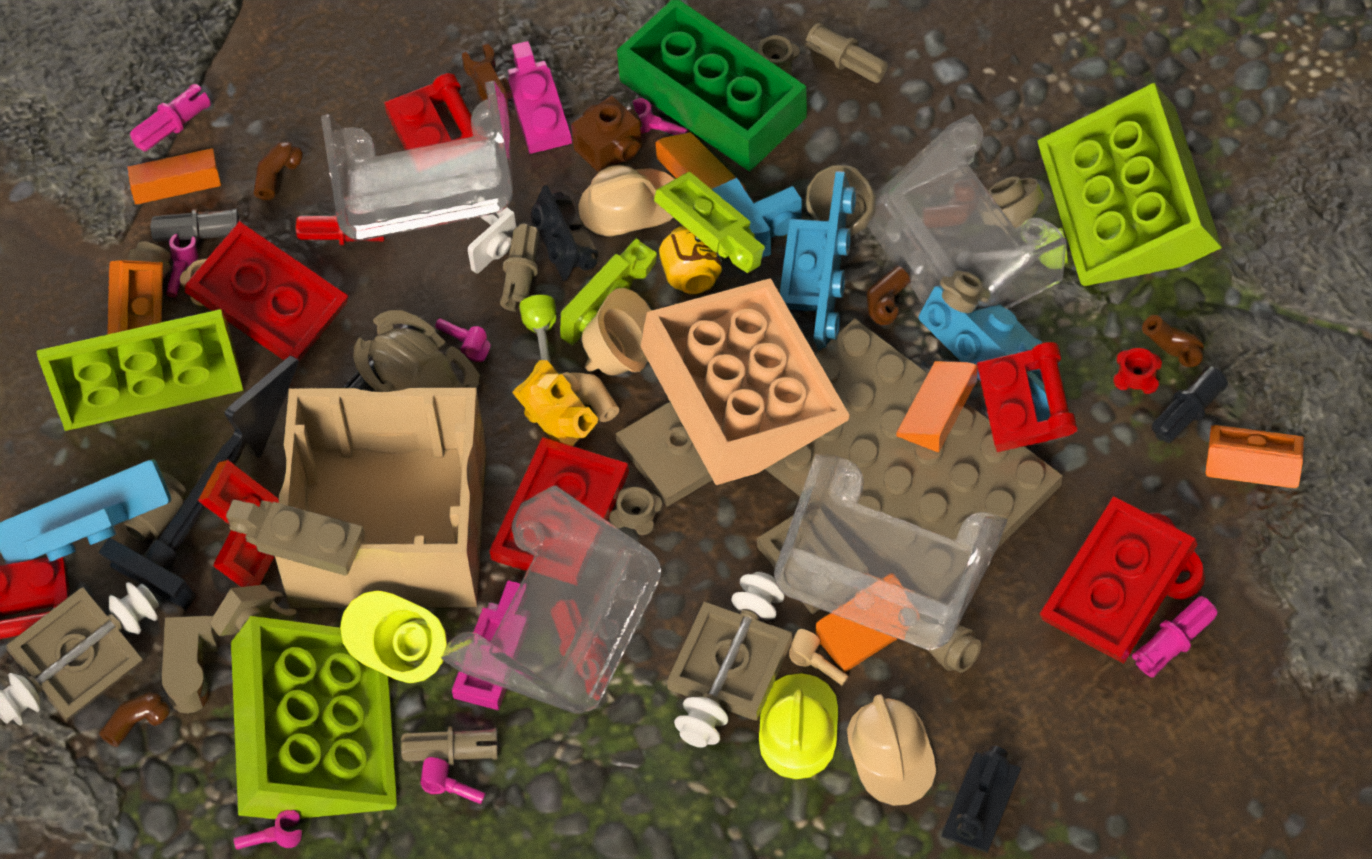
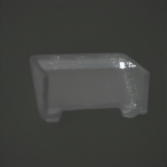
M495 81L485 82L488 100L478 104L472 113L471 126L473 137L377 156L374 141L366 131L357 127L342 129L330 114L321 116L337 221L340 229L346 236L354 240H367L497 214L509 206L513 198L509 116L506 99Z
M973 114L948 125L876 193V213L867 226L894 264L902 267L908 273L911 279L909 285L923 305H925L934 287L940 285L942 277H952L955 271H962L976 276L982 282L983 288L990 293L988 302L980 301L974 311L998 304L1007 309L1063 280L1067 241L1057 227L1041 218H1030L1023 225L1014 228L968 165L974 161L975 153L983 143V129Z
M816 454L775 567V582L780 591L791 598L924 649H937L945 646L952 639L999 545L1008 519L988 512H978L972 514L963 522L956 540L858 504L864 486V478L860 468L852 461L834 454Z
M552 486L521 503L514 516L512 532L516 545L535 557L491 642L477 633L464 632L449 641L440 659L466 675L563 710L582 714L594 709L601 701L660 581L661 567L658 559L650 550L559 487Z

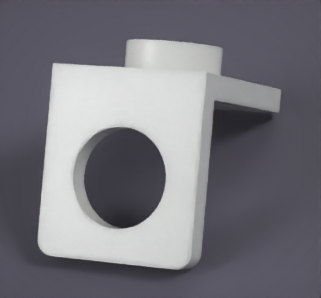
M477 187L473 191L476 211L491 226L468 246L471 270L476 274L494 259H499L506 254L511 246L513 230L516 228L514 212L481 187ZM487 205L497 213L499 219L492 214Z

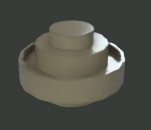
M1016 176L1009 177L994 184L987 191L988 196L981 201L978 209L986 225L1017 231L1033 222V215L1037 212L1038 205L1043 201L1044 194L1036 179H1020Z

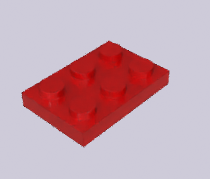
M240 221L185 284V293L211 311L221 309L227 322L282 360L291 355L300 361L346 306L348 301V295Z
M542 437L489 550L491 560L578 588L610 517V513L616 504L618 494L628 477V463Z
M1113 496L1040 612L1042 620L1124 664L1198 545L1196 538Z

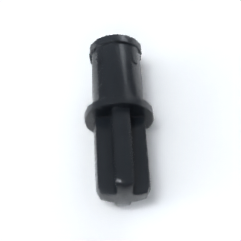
M1207 366L1185 390H1178L1174 394L1172 404L1151 426V429L1156 434L1155 437L1159 441L1172 443L1194 420L1199 421L1205 416V408L1228 386V381L1222 372L1215 367Z

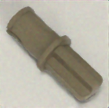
M821 23L815 24L807 35L805 46L835 62L836 68L840 70L847 67L875 83H879L887 72V62L858 47V41L853 37L847 39Z
M520 224L519 227L513 230L509 258L503 262V270L506 272L500 305L512 312H516L517 302H521L529 297L532 277L538 273V265L535 263L540 234L536 227L529 226L528 224Z
M448 726V731L404 733L401 738V755L406 762L424 761L426 758L433 757L449 760V765H454V760H498L497 745L477 746L478 743L497 742V728L453 731V726Z

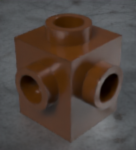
M611 95L600 104L590 106L580 118L571 123L574 150L598 173L609 166L627 162L642 148L640 130L642 122L633 108L630 106L624 107Z

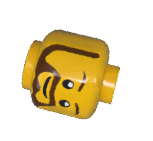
M684 226L674 229L663 240L659 248L660 260L668 283L673 288L685 293L698 294L710 289L722 272V260L718 252H714Z

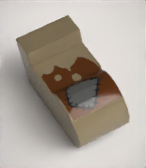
M213 616L165 617L162 684L168 694L169 703L173 709L180 713L189 714L197 712L208 702L210 692L204 676L205 652H218L219 635L209 624Z

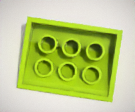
M1155 83L1037 140L1076 271L1083 286L1183 267L1222 248L1176 108Z
M221 309L37 350L39 363L65 431L243 391L234 344L227 320Z
M250 616L231 642L238 815L276 819L277 815L281 812L294 810L299 813V819L394 809L397 806L388 675L372 669L352 657L343 644L340 627Z

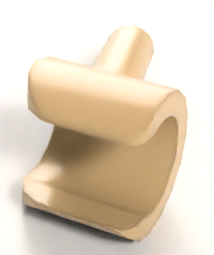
M805 629L797 630L789 649L791 661L796 665L804 667L812 665L843 686L849 676L824 659L822 655L816 653L820 644L818 636Z

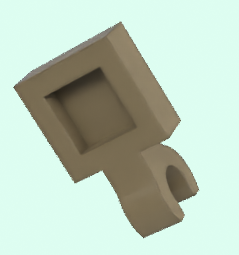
M265 585L231 588L209 624L219 636L233 635L240 631L250 616L292 621L297 611L295 609L286 610L280 608L278 604L284 595L279 591H269Z

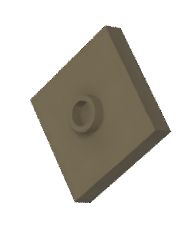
M671 402L616 433V442L661 498L666 507L713 480Z

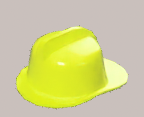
M373 591L363 593L352 600L343 613L340 626L343 644L352 657L372 669L399 681L415 683L425 681L435 674L444 661L447 649L445 629L439 618L415 603L392 593Z
M800 673L780 678L774 682L760 714L759 744L761 756L766 764L780 776L792 779L809 778L823 771L833 759L837 742L838 705L835 693L826 682L816 676Z

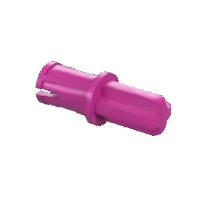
M192 84L189 89L170 103L162 102L159 104L156 113L131 130L130 137L134 145L142 151H148L172 132L180 133L183 130V124L202 110L211 106L207 94L204 92L198 96L197 93L202 88L197 84Z
M1200 596L1171 622L1164 620L1160 624L1161 629L1155 636L1132 654V658L1136 660V665L1149 677H1155L1181 651L1187 652L1191 649L1190 641L1215 619L1218 613L1216 607L1207 598Z

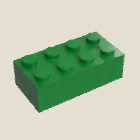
M671 0L617 49L619 79L621 83L749 172L807 118L806 86L680 0Z

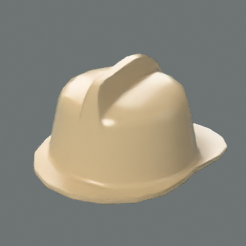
M624 165L609 166L601 170L593 178L591 185L582 193L578 204L579 217L587 229L595 234L609 237L669 222L673 217L654 202L656 190L673 181L674 178L663 171L655 169L634 170Z
M626 288L613 290L601 305L597 315L584 328L582 343L588 355L584 366L587 371L599 368L607 375H620L627 371L640 372L646 366L648 360L641 349V341L646 312L652 310L637 293Z
M882 694L874 696L872 703L861 707L851 717L847 728L848 744L859 778L866 791L880 802L893 806L908 805L921 799L932 787L936 774L934 754L923 722L915 710L902 701L890 698L884 699Z

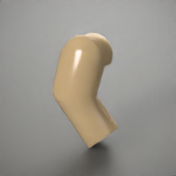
M574 372L562 373L571 384L572 391L583 404L591 406L601 422H607L616 417L619 413V407L597 376Z

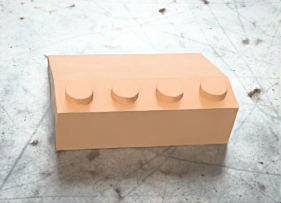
M771 278L646 312L641 349L715 485L759 473L848 421L849 413Z

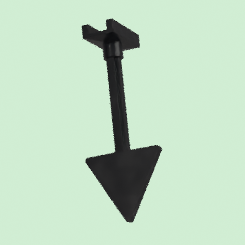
M290 355L225 410L224 414L234 428V434L221 447L159 540L154 539L144 555L112 538L107 539L98 553L111 561L109 566L113 570L139 585L143 584L153 593L187 611L196 594L184 579L168 569L178 555L176 553L177 549L206 508L198 499L219 462L229 460L235 465L245 446L250 454L257 458L262 456L299 364V359Z

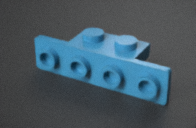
M841 171L835 172L829 221L790 219L781 279L780 295L789 310L817 311L814 341L818 351L826 348L830 340H837L839 333L840 317L839 313L834 312L836 297H843L845 272L840 270L841 256L849 254L851 241L850 229L845 228L847 214H853L856 205L855 187H850L846 173Z
M941 285L934 287L919 314V320L961 362L977 365V362L1032 350L1038 344L1043 343L1039 339L1034 338L1017 321L1016 316L1001 304L973 311L972 313H962L951 308L942 298L944 289ZM977 369V378L980 380L979 372ZM1040 369L1028 371L1027 376L1038 422L1048 420L1051 415L1044 384L1041 381Z
M156 460L145 461L0 522V551L5 563L12 564L28 561L45 554L49 562L76 552L73 545L74 542L87 537L89 544L92 545L117 535L114 529L115 525L170 503L172 498Z

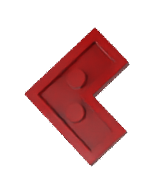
M229 460L217 464L198 499L201 504L228 524L226 514L233 500L252 503L258 507L262 501H268L272 504L273 502L279 503V499ZM231 530L213 566L240 587L260 585L274 556L259 552L256 545L246 541L245 537L247 534Z

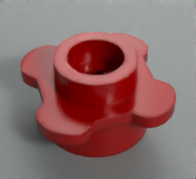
M1144 348L1124 350L1117 355L1116 361L1119 364V373L1114 376L1113 383L1118 389H1141L1146 394L1154 393L1158 389L1159 381L1156 379V373L1162 366V360L1158 355ZM1134 370H1139V371H1142V373H1141V374H1135L1133 371H1134Z

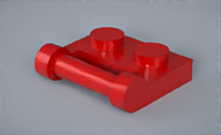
M452 73L442 74L434 80L433 84L384 102L386 114L418 176L479 153L489 144V139L484 129L476 125L459 93L461 86L456 76ZM445 101L462 133L460 138L451 140L434 105Z
M1046 342L1038 344L1032 350L977 362L996 452L1066 437L1077 431L1075 415L1069 413L1058 366V363L1061 361V354L1057 343ZM1037 369L1041 371L1051 415L1048 420L1041 422L1037 420L1027 376L1028 371Z
M48 557L0 566V616L53 607L54 609L70 597L67 565L64 557L49 562ZM50 611L0 620V639L19 636Z

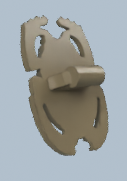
M389 310L376 316L373 319V323L377 325L378 333L375 339L364 341L362 338H358L354 345L353 358L356 368L364 380L377 392H392L408 388H476L477 390L481 375L468 358L453 346L449 347L444 355L439 350L444 347L445 341L435 333L436 330L418 316L403 310ZM405 324L414 326L422 330L423 333L409 328L394 329L393 325ZM368 357H373L376 373L384 384L374 375L369 365ZM451 362L457 364L464 374L462 384L457 380Z

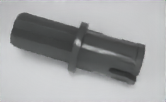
M193 208L192 213L154 216L150 223L151 235L155 242L169 241L174 234H178L179 240H190L193 236L196 239V244L201 243V239L226 237L240 221L237 208L210 212H199L198 208Z

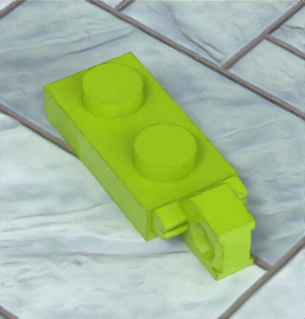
M691 172L683 174L656 190L654 202L714 252H718L724 258L729 256L734 265L747 273L761 265L765 246L754 238L755 235L749 228L750 221Z
M635 239L620 256L615 254L561 311L560 337L573 346L580 339L584 328L597 315L601 305L613 290L618 288L630 290L634 279L647 277L656 263L657 252L641 243L640 240Z

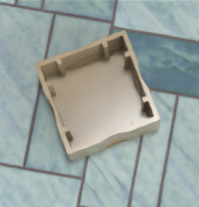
M356 388L289 389L284 437L286 474L279 493V503L363 526L365 532L357 555L346 576L275 556L289 607L347 608L350 602L361 594L373 591L392 593L421 607H477L486 442L476 388H408L392 392H371Z

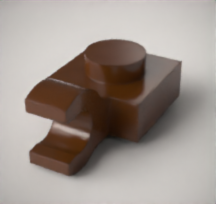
M489 44L482 45L485 59L473 61L469 54L464 52L462 53V61L465 73L475 82L477 94L495 124L510 118L507 100L512 99L513 95L505 75L497 76L495 72L496 61L493 48Z

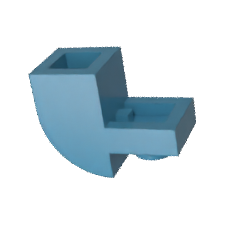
M737 178L712 189L750 221L749 228L754 233V238L765 246L762 257L771 255L772 237L788 234L790 219L802 220L801 197L793 186L756 203L752 202Z

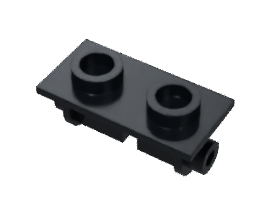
M543 185L536 203L531 209V221L533 227L539 230V234L547 248L550 261L555 264L562 280L567 281L573 267H581L585 271L594 268L597 265L598 251L594 247L587 231L571 232L572 230H580L583 225L572 199L569 196H565L562 192L552 194L548 185Z
M990 746L989 750L982 754L974 753L941 837L985 853L989 852L1021 771V767L1009 763L1007 760L1008 752L999 746Z

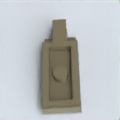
M233 500L226 514L230 530L247 534L245 537L246 541L256 545L259 552L344 576L348 575L365 536L363 526L276 502L272 504L268 501H262L258 507L252 503Z

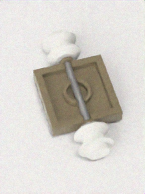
M755 572L754 574H746L741 577L740 585L745 592H737L732 596V603L740 614L703 602L668 677V690L690 697L686 698L683 702V707L688 716H678L674 723L680 731V737L693 746L705 747L707 744H717L719 742L720 735L714 727L727 724L728 716L724 710L757 721L793 641L792 632L761 622L773 620L776 617V610L771 603H780L784 599V592L779 587V582L769 574Z
M127 582L126 589L128 594L124 598L119 599L113 595L109 596V610L111 614L106 616L82 587L7 644V651L29 677L26 679L21 675L8 674L10 686L3 691L0 690V718L6 724L14 720L21 726L23 724L21 713L24 710L30 708L36 712L40 711V697L38 694L42 692L67 722L142 664L143 659L120 631L123 628L128 632L139 634L141 632L140 620L144 617L153 621L158 619L154 610L159 607V604L149 589L143 584L136 588L132 583Z

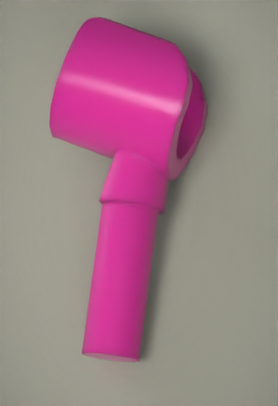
M643 98L633 100L634 109L639 114L638 116L642 122L641 133L649 132L652 129L661 130L672 135L688 133V129L655 116L648 100Z
M174 234L169 240L173 261V270L166 291V295L169 297L177 296L181 283V274L193 262L198 260L196 239L193 236L190 245L184 248H180L178 234Z
M441 318L436 321V329L463 342L460 350L468 359L475 362H483L491 344L486 340L487 335L483 328L473 326L467 330Z
M433 757L424 760L420 783L425 792L441 794L447 791L482 804L486 793L462 784L455 779L448 778L449 763Z
M294 810L283 811L277 815L275 826L235 837V848L241 849L274 841L284 848L297 846L302 839V830L287 832L283 828L298 824L299 813Z

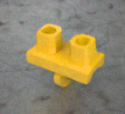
M539 360L531 375L512 392L525 407L524 414L532 423L537 422L551 440L574 446L579 438L586 437L598 423V417L589 407H586L572 391L571 384L562 374H558L548 360Z

